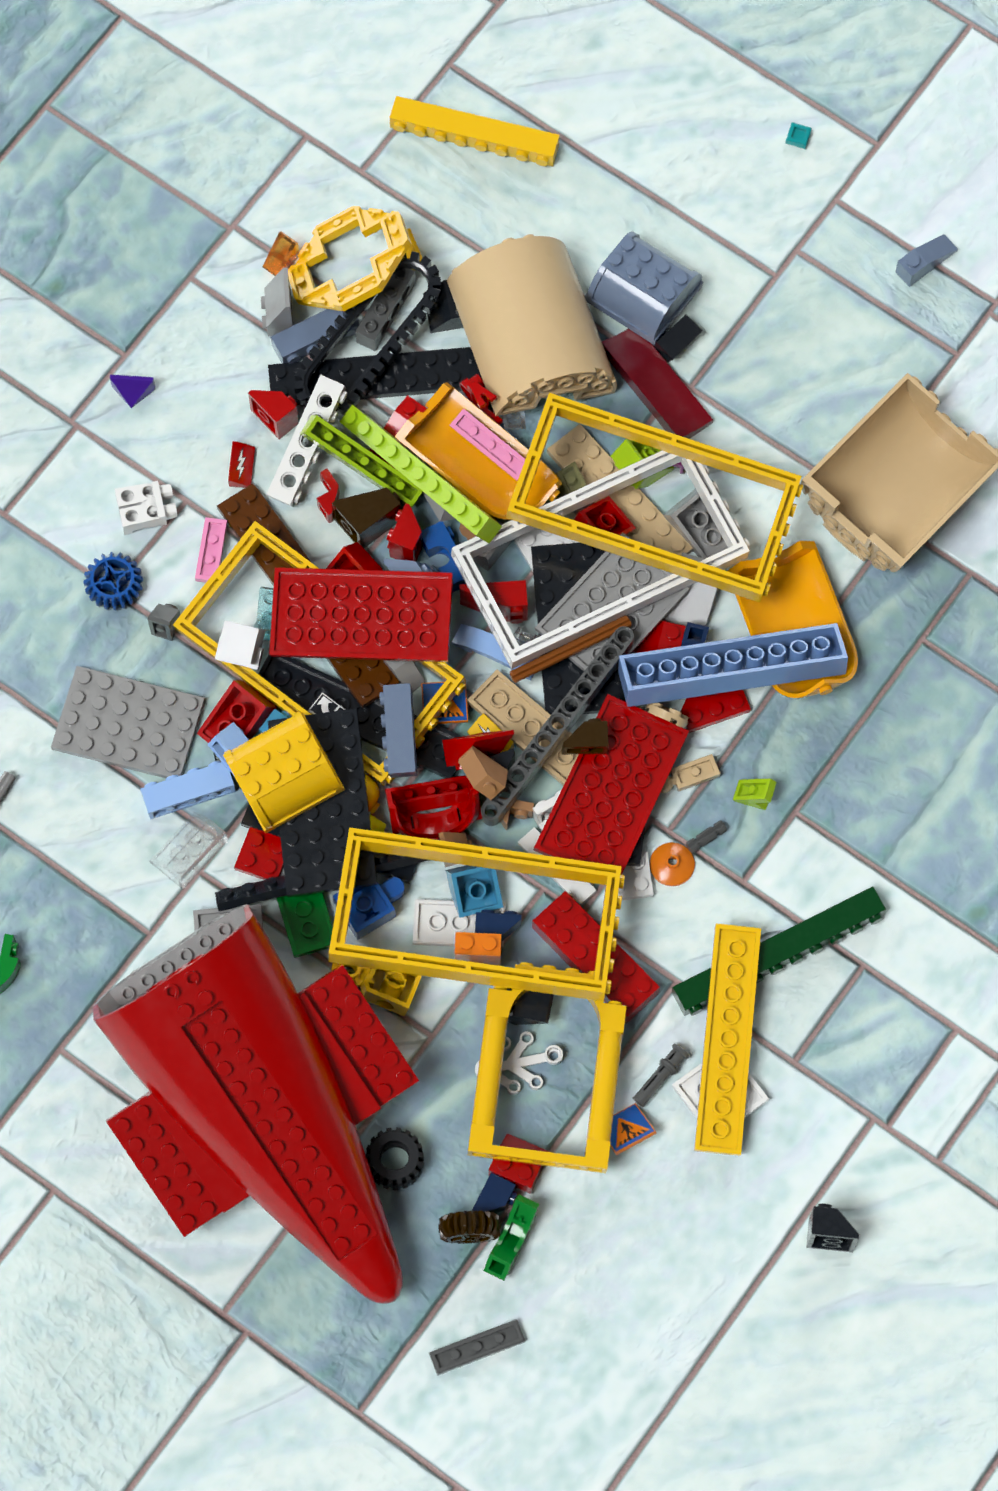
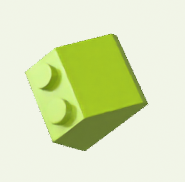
M625 439L610 457L615 462V466L621 470L662 450ZM670 466L631 484V486L635 489L648 487L673 471L675 467Z

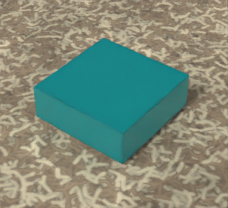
M792 122L785 144L806 149L812 128Z

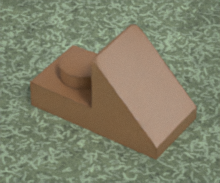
M516 800L500 821L505 830L508 829L510 814L518 819L533 818L534 803Z

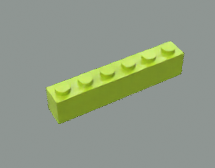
M311 415L300 432L302 436L378 488H388L391 493L395 492L400 497L403 505L407 503L413 507L423 492L398 470L318 415Z

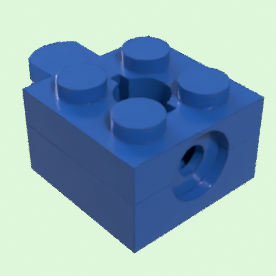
M392 877L380 885L354 888L348 926L357 940L396 917L395 908L392 903L404 896L405 888L403 881L397 877ZM339 892L333 895L335 906H337Z

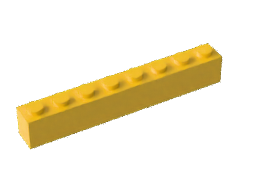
M399 96L395 98L389 117L390 128L398 132L406 131L414 133L419 137L427 136L440 142L448 141L461 147L469 146L482 152L490 151L499 156L515 157L519 161L535 162L540 166L548 165L553 167L559 148V134Z

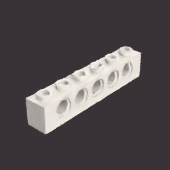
M320 375L266 495L291 507L294 503L297 504L302 495L300 488L303 483L306 484L311 475L309 471L312 463L316 464L320 456L319 447L316 444H313L311 447L303 446V439L305 437L300 432L311 415H318L329 424H334L338 416L336 409L339 403H344L348 393L345 391V385ZM326 396L331 397L332 404L326 408L322 407V398ZM298 456L305 458V463L302 467L294 466V459ZM288 476L296 478V483L293 487L285 486V479Z

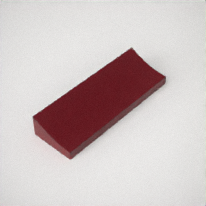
M626 329L609 339L601 341L609 362L665 431L690 439L713 423L712 417L649 341L630 329Z

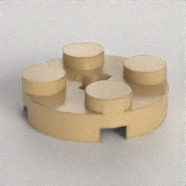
M660 703L647 704L645 711L679 727L686 728L689 717Z

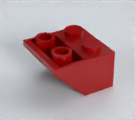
M405 503L403 510L399 509L395 521L397 523L395 528H391L388 532L386 540L389 542L387 548L389 549L390 557L393 559L417 561L423 548L422 531L410 504Z

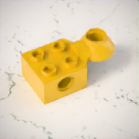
M332 963L331 969L334 970L341 964ZM343 964L344 967H351L355 973L349 975L356 986L360 987L366 1001L405 1017L422 975Z

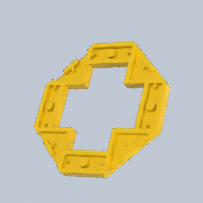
M352 206L317 225L312 232L314 236L309 243L306 242L297 255L299 260L288 269L289 282L294 299L299 305L346 311L382 292L411 245L401 214L396 211L385 213L381 209L374 208L362 210L361 207ZM357 226H360L364 237L383 229L389 249L370 258L373 273L339 291L332 279L315 288L310 267L328 258L324 244L335 240Z

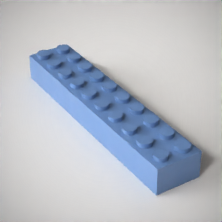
M834 623L620 655L618 674L627 707L843 675L846 674L848 656L838 624Z

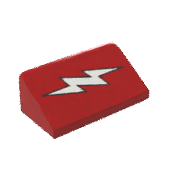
M232 441L228 476L229 487L246 488L251 485L255 455L254 446Z

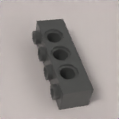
M405 268L391 276L382 292L378 293L355 331L357 343L376 351L416 283L414 270Z

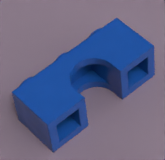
M443 521L421 530L422 546L429 558L437 554H443L449 558V562L438 568V571L453 573V593L459 590V584L466 583L451 556L452 547L457 546L453 541L454 534L449 526L446 527Z

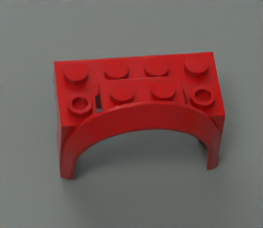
M466 775L385 789L393 834L400 833L406 836L439 840L438 833H461L470 827L475 820L482 819L479 791L473 788ZM451 806L450 808L440 812L427 814L416 813L419 811ZM457 808H458L459 811H460V816H461V820H460V821H459V818H458ZM411 816H412V818H413L414 828H412V823H411V818H410Z

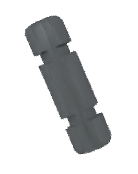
M720 820L713 824V827L710 826L698 834L695 839H690L686 843L688 850L691 853H695L699 850L700 846L704 847L716 839L717 835L720 836L727 831L726 825Z

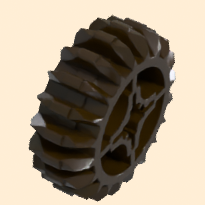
M463 1211L445 1214L439 1218L438 1230L440 1239L445 1242L458 1244L483 1243L500 1237L501 1221L499 1215L494 1212Z

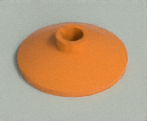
M670 842L662 844L651 855L650 871L653 877L663 885L679 886L687 882L694 872L695 862L692 853L688 848L679 843ZM670 859H675L677 863L675 865H670L668 861Z

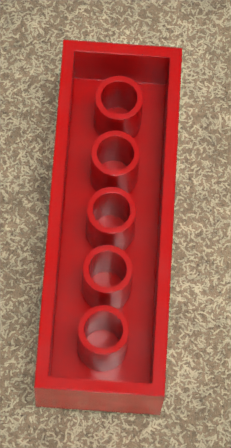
M564 891L532 920V928L571 968L578 969L579 973L588 974L589 971H595L600 925ZM616 943L615 952H610V959H614L612 973L608 972L607 980H611L610 994H605L604 1002L618 1001L626 1006L625 1024H627L659 994L660 986Z

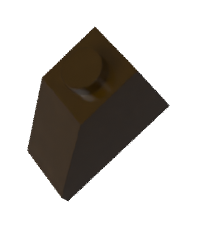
M599 718L584 721L563 743L562 755L607 754L609 747L607 721H601Z

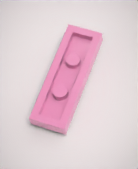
M205 517L195 581L206 583L220 566L228 524L227 520Z

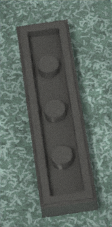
M516 1319L431 1351L429 1355L438 1376L525 1343V1339Z

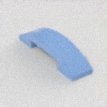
M460 625L451 642L452 645L470 653L474 651L511 668L493 634L468 625ZM534 674L531 675V676H529V677H527L526 679H528V680L531 681V679L533 678Z

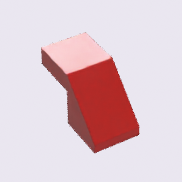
M326 468L320 472V478L328 492L316 499L319 510L328 523L333 522L332 502L338 500L340 492L338 483Z

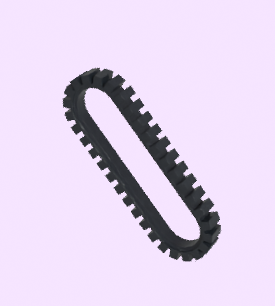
M412 251L410 259L407 258L405 253L394 273L405 268L415 269L426 278L428 289L424 297L347 391L344 403H339L336 409L343 416L350 408L348 403L355 407L360 403V396L357 393L363 398L368 393V386L365 382L371 387L376 383L377 377L373 372L378 376L385 372L384 364L389 367L393 362V354L397 356L402 350L399 342L403 345L409 342V333L414 335L417 332L418 323L422 325L427 319L425 312L430 315L435 309L434 302L438 303L440 299L441 277H439V271L436 265L431 266V260L428 257L424 256L419 261L420 253ZM375 296L357 304L354 309L350 308L343 311V316L346 319L338 315L334 320L336 328L330 325L326 330V337L329 340L322 335L317 341L318 347L321 350L313 346L309 351L310 358L313 360L305 356L301 361V368L304 370L297 368L294 388L297 401L300 406L304 405V410L311 397L308 390V381L312 374ZM321 402V406L325 408L332 404Z

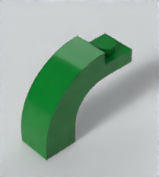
M4 934L1 949L0 994L14 982L21 966L19 958L13 957L18 954L19 943L16 942L14 935Z
M518 1194L505 1227L489 1254L484 1272L505 1281L526 1241L540 1204Z

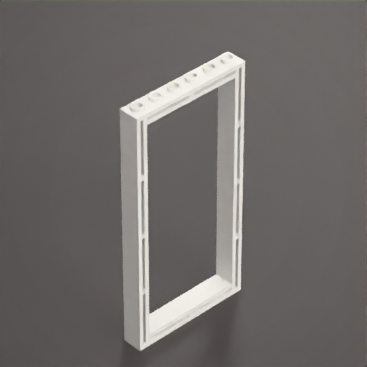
M660 451L539 507V509L565 516L681 462L728 547L700 562L724 570L747 559L751 549L748 540L745 537L743 538L739 532L740 526L737 520L731 518L727 502L725 500L722 501L720 498L717 484L710 480L707 466L665 451ZM511 520L502 524V528L489 544L476 536L452 547L451 556L511 669L697 582L672 574L519 646L472 558L536 528Z

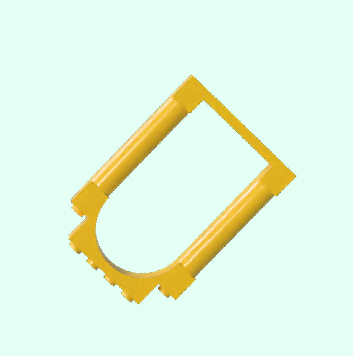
M521 962L520 965L515 964V968L594 979V971H589L587 974L579 973V970L574 968H566L564 971L556 970V967L551 965H543L541 968L533 967V964L528 962ZM498 986L489 988L467 1156L606 1173L626 1006L618 1001L604 1003V1001L587 999L593 1006L598 1018L599 1038L585 1156L497 1146L492 1144L508 1018L516 1001L528 991L519 989L508 991L507 988Z

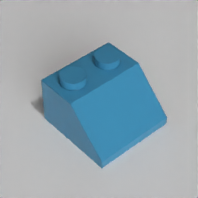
M465 865L446 870L450 893L460 918L474 915L476 912H481V910L503 908L496 869Z

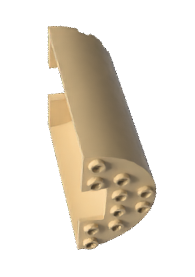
M533 234L517 239L507 238L502 243L475 254L452 270L447 283L485 388L497 396V399L491 402L495 416L535 409L540 399L548 397L549 393L560 395L573 392L575 401L615 393L617 388L616 379L569 253L562 241L553 237L534 236Z
M908 373L801 481L803 494H808L810 498L807 502L815 515H821L824 521L823 526L830 534L862 561L868 559L875 568L882 571L888 568L891 572L900 570L998 469V449L990 446L983 435L972 431L968 437L965 430L960 427L957 428L951 422L948 415L937 410L940 403L937 395L924 388L917 377L911 376Z

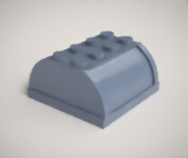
M631 231L624 236L601 264L590 284L585 299L595 308L655 345L703 286L702 275L695 270L691 271L642 240L637 233Z

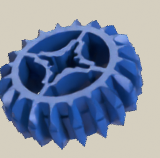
M110 552V557L106 558V555L102 553V560L99 561L97 558H94L95 565L89 564V571L84 573L85 578H87L83 581L84 586H86L85 592L87 595H90L89 599L91 601L96 600L98 607L104 603V609L106 610L110 605H112L115 611L117 610V605H121L125 609V602L132 604V597L138 598L139 593L137 591H142L143 587L140 584L143 582V576H140L142 571L140 568H137L136 561L131 562L130 556H126L123 559L121 552L117 557H114V553ZM113 568H121L123 570L115 571ZM103 571H106L104 577L100 578L99 581L96 582L99 575ZM110 575H112L113 579H115L117 588L114 586V583L110 581ZM131 580L128 587L121 592L122 586ZM110 591L113 592L114 595L105 594L103 592Z

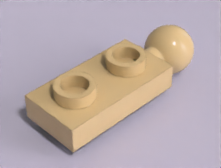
M710 754L672 768L670 772L672 777L668 776L661 793L669 792L673 785H676L679 792L720 777V772L713 755Z

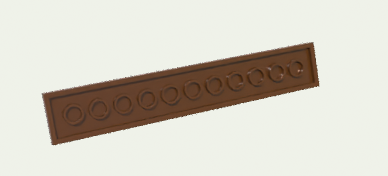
M254 483L217 505L218 511L227 520V523L239 540L256 521L310 561ZM260 544L251 555L273 586L275 567L293 568L263 544ZM326 658L362 709L380 698V692H383V685L400 684L383 660Z

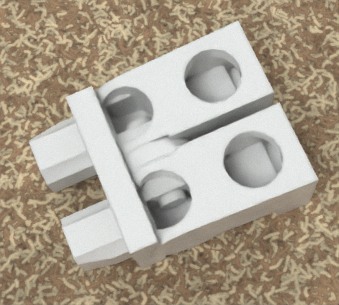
M158 481L115 489L124 535L132 534L134 530L167 525L166 520L178 517L175 503L163 505L162 501L173 498L171 484L159 485Z

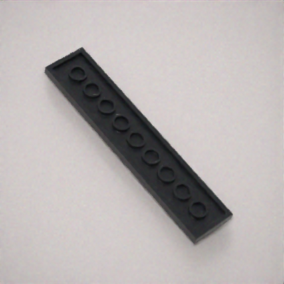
M471 347L399 353L397 356L393 354V362L389 367L384 364L385 372L381 376L373 372L377 377L376 383L371 387L365 382L368 386V393L364 398L358 393L357 395L360 396V400L432 394L436 393L441 385L446 382L458 391H462L459 385L461 381L466 378L470 379L475 374L481 377ZM376 355L323 360L308 381L309 393L312 394L320 375L345 385V391L347 392ZM301 362L268 365L270 391H282L287 397L291 396L297 405H300L295 394L294 381H296L295 373L297 368L304 370L301 368ZM326 396L322 398L321 402L330 403L332 398Z
M268 654L258 673L261 677L306 711L310 709L322 693L345 710L357 708L361 740L383 750L382 736H386V727L382 728L381 714H385L384 705H380V698L362 709L343 681L293 658L270 657ZM436 725L432 731L428 730L423 736L425 738L424 742L419 748H416L417 766L445 779L452 778L457 770L455 766H446L442 740L462 736Z

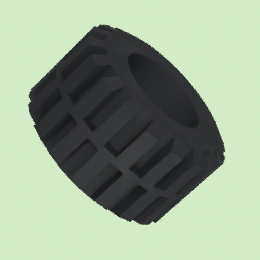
M396 1127V1130L386 1128V1132L381 1130L377 1133L378 1136L376 1138L374 1136L371 1138V1143L367 1145L365 1155L376 1184H382L385 1189L393 1187V1190H398V1187H403L404 1189L408 1187L409 1183H415L416 1178L420 1177L422 1173L421 1170L424 1167L422 1146L418 1142V1138L415 1135L412 1136L410 1131L406 1130L404 1132ZM396 1147L406 1151L409 1159L403 1168L390 1170L382 1165L381 1156L386 1150Z

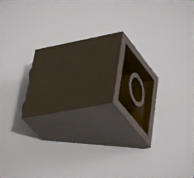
M383 488L335 500L332 502L333 518L354 543L358 542L363 548H366L396 525L395 518L399 509H402V501L395 492L391 493L388 488Z

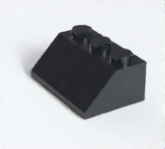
M820 1203L818 1206H814L808 1220L806 1248L853 1252L859 1239V1233L837 1208H832L830 1204Z

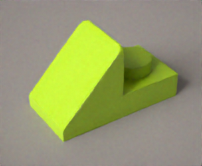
M771 778L739 780L733 801L766 810L768 803H771L777 782Z

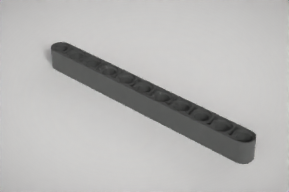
M622 626L615 630L509 769L505 788L492 800L487 798L483 803L481 816L486 825L495 826L500 823L618 668L619 656L627 655L634 646V633L629 627ZM621 636H627L630 640L622 643L618 639ZM609 653H613L617 656L613 660H608L605 658V656ZM596 670L604 673L601 677H594L592 675ZM581 688H588L590 692L583 695L579 693V690ZM568 705L577 707L574 712H569L565 708ZM556 722H561L564 726L561 729H554L552 725ZM541 740H549L551 742L547 747L539 745ZM529 757L537 759L535 764H528L525 761ZM517 774H520L524 777V779L520 782H515L512 780V778ZM502 792H508L511 795L506 800L499 798ZM490 809L497 811V815L494 817H488L485 814Z

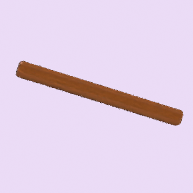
M622 616L510 671V677L514 683H517L611 637L619 627L626 626L630 628L632 626L628 616Z

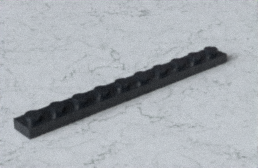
M374 853L376 873L429 861L427 859ZM285 875L276 878L270 877L255 883H245L235 888H224L221 891L215 892L219 912L287 895Z

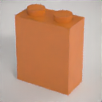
M455 932V960L501 966V934Z

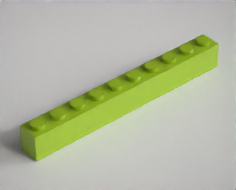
M351 405L339 421L474 535L489 544L502 528V525L362 410Z

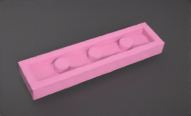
M463 408L450 424V427L518 481L525 458Z

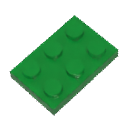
M322 893L287 897L285 895L276 898L294 958L330 948L333 927Z

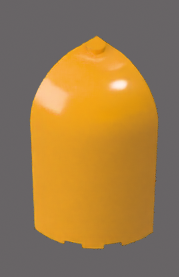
M448 382L443 383L425 404L428 407L423 413L418 411L413 417L408 419L395 438L482 510L494 517L511 520L506 518L517 481L451 428L450 424L464 408L523 458L526 459L529 449ZM540 460L525 503L536 508L543 506L548 500L554 501L560 494L558 489L562 485L559 477L542 460Z
M798 541L782 550L780 557L777 556L774 559L773 563H776L777 567L774 576L769 575L767 583L771 585L767 597L762 595L760 602L735 594L751 636L834 623L838 624L848 656L846 674L772 685L780 694L790 698L829 694L834 688L851 680L858 666L855 644L815 541ZM761 558L740 561L727 571L754 580Z

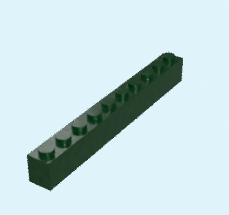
M872 886L761 942L756 984L764 979L763 976L769 973L775 975L784 969L783 966L789 963L795 965L804 959L803 956L809 953L815 955L824 949L823 946L829 943L832 945L837 944L844 939L843 936L849 933L851 935L857 934L863 930V926L869 923L874 925L883 920L886 908L874 887ZM711 968L672 987V994L684 1016L691 1014V1016L696 1015L703 1010L702 1007L708 1005Z

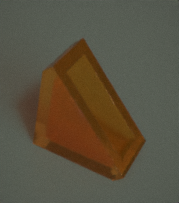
M280 231L262 267L274 276L282 268L288 267L289 269L299 258L297 256L299 254L298 243Z

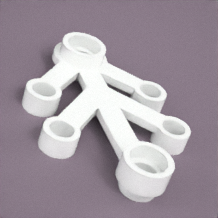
M526 1031L520 1035V1041L508 1059L503 1061L502 1071L509 1070L529 1083L532 1090H540L543 1086V1079L538 1075L531 1074L522 1067L548 1062L550 1065H557L563 1059V1051L559 1046L551 1045L547 1047L545 1053L520 1058L526 1047L531 1046L533 1043V1035ZM524 1036H529L531 1040L528 1043H526L522 1040V1038ZM506 1037V1041L509 1044L504 1048V1051H508L511 1047V1040ZM551 1053H556L558 1058L552 1060L549 1056ZM479 1061L475 1066L476 1076L478 1075ZM501 1074L500 1084L507 1088L509 1094L517 1095L521 1089L520 1083L517 1080H510ZM537 1079L540 1081V1085L533 1086L532 1081ZM511 1084H516L518 1089L512 1091L509 1087Z

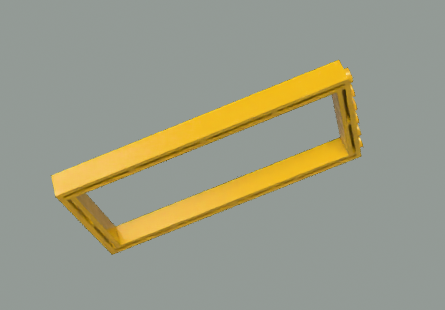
M549 393L511 498L506 518L760 602L762 595L767 597L771 585L767 583L769 575L774 576L777 564L773 562L775 556L780 557L784 544L780 543L782 536L786 537L789 531L790 524L787 523L789 516L793 517L797 505L793 504L795 496L800 497L803 485L799 483L802 476ZM556 416L784 491L755 579L752 580L525 504Z
M254 521L173 624L177 631L214 659L218 644L195 626L260 544H263L293 568L319 569L256 521ZM217 660L291 717L298 711H302L304 715H311L251 668ZM419 661L444 679L445 682L414 721L416 748H419L424 742L425 738L423 736L428 730L432 731L438 724L439 720L437 718L442 712L446 713L449 710L454 696H459L466 687L465 677L445 662ZM363 754L365 773L382 786L393 782L395 778H390L388 772L384 771V761L379 766Z
M349 827L328 962L604 1001L605 994H610L611 980H607L608 972L612 973L614 959H610V952H615L617 938H613V930L618 931L619 917H616L615 914L616 909L620 910L622 896L618 895L619 888L623 889L625 875H621L622 866ZM364 850L606 885L594 979L345 944L360 851Z

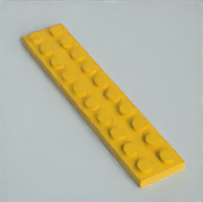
M715 924L694 1151L741 1156L761 928Z

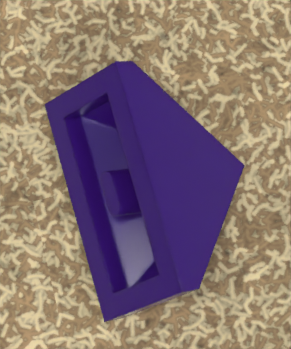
M110 374L112 388L130 408L134 407L155 390L153 377Z

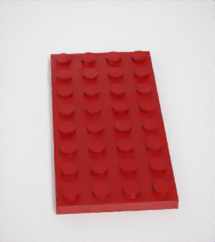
M275 567L269 655L270 657L448 662L453 573Z
M607 694L596 717L601 719V721H607L609 745L607 754L578 755L533 850L545 856L622 866V875L688 736L689 730L652 715L636 706L627 707L625 701Z

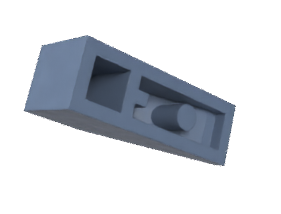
M943 234L914 248L898 260L895 272L910 287L957 252L958 248Z

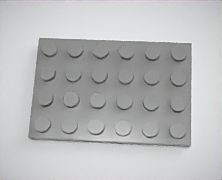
M622 533V534L620 535V536L629 538V537H627L624 533ZM605 551L535 627V631L542 636L668 577L672 573ZM685 587L626 615L631 621L632 626L630 629L634 633V646L628 654H632L689 592L690 588ZM621 636L618 640L626 643L630 639L627 636ZM609 638L568 657V659L585 671ZM613 653L605 656L608 660H613L617 657ZM600 670L592 673L594 677H601L604 674Z
M76 666L51 749L162 778L172 775L181 776L205 698Z

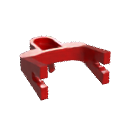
M475 374L470 379L466 378L459 383L463 393L473 404L499 425L503 423V419L495 416L494 413L485 407L486 402L481 398L482 396H486L490 402L496 400L497 396L483 387V380L478 374Z

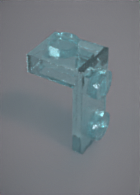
M260 587L257 621L254 625V628L266 630L263 641H269L271 636L273 588Z

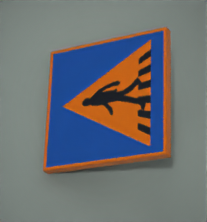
M444 682L421 683L423 709ZM465 687L459 696L455 695L451 700L452 705L446 713L442 712L437 718L439 720L438 724L468 722Z
M636 1103L613 1115L610 1147L616 1155L656 1134L655 1129Z

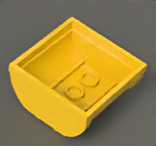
M302 711L294 713V716L238 747L225 751L223 754L265 833L345 790Z

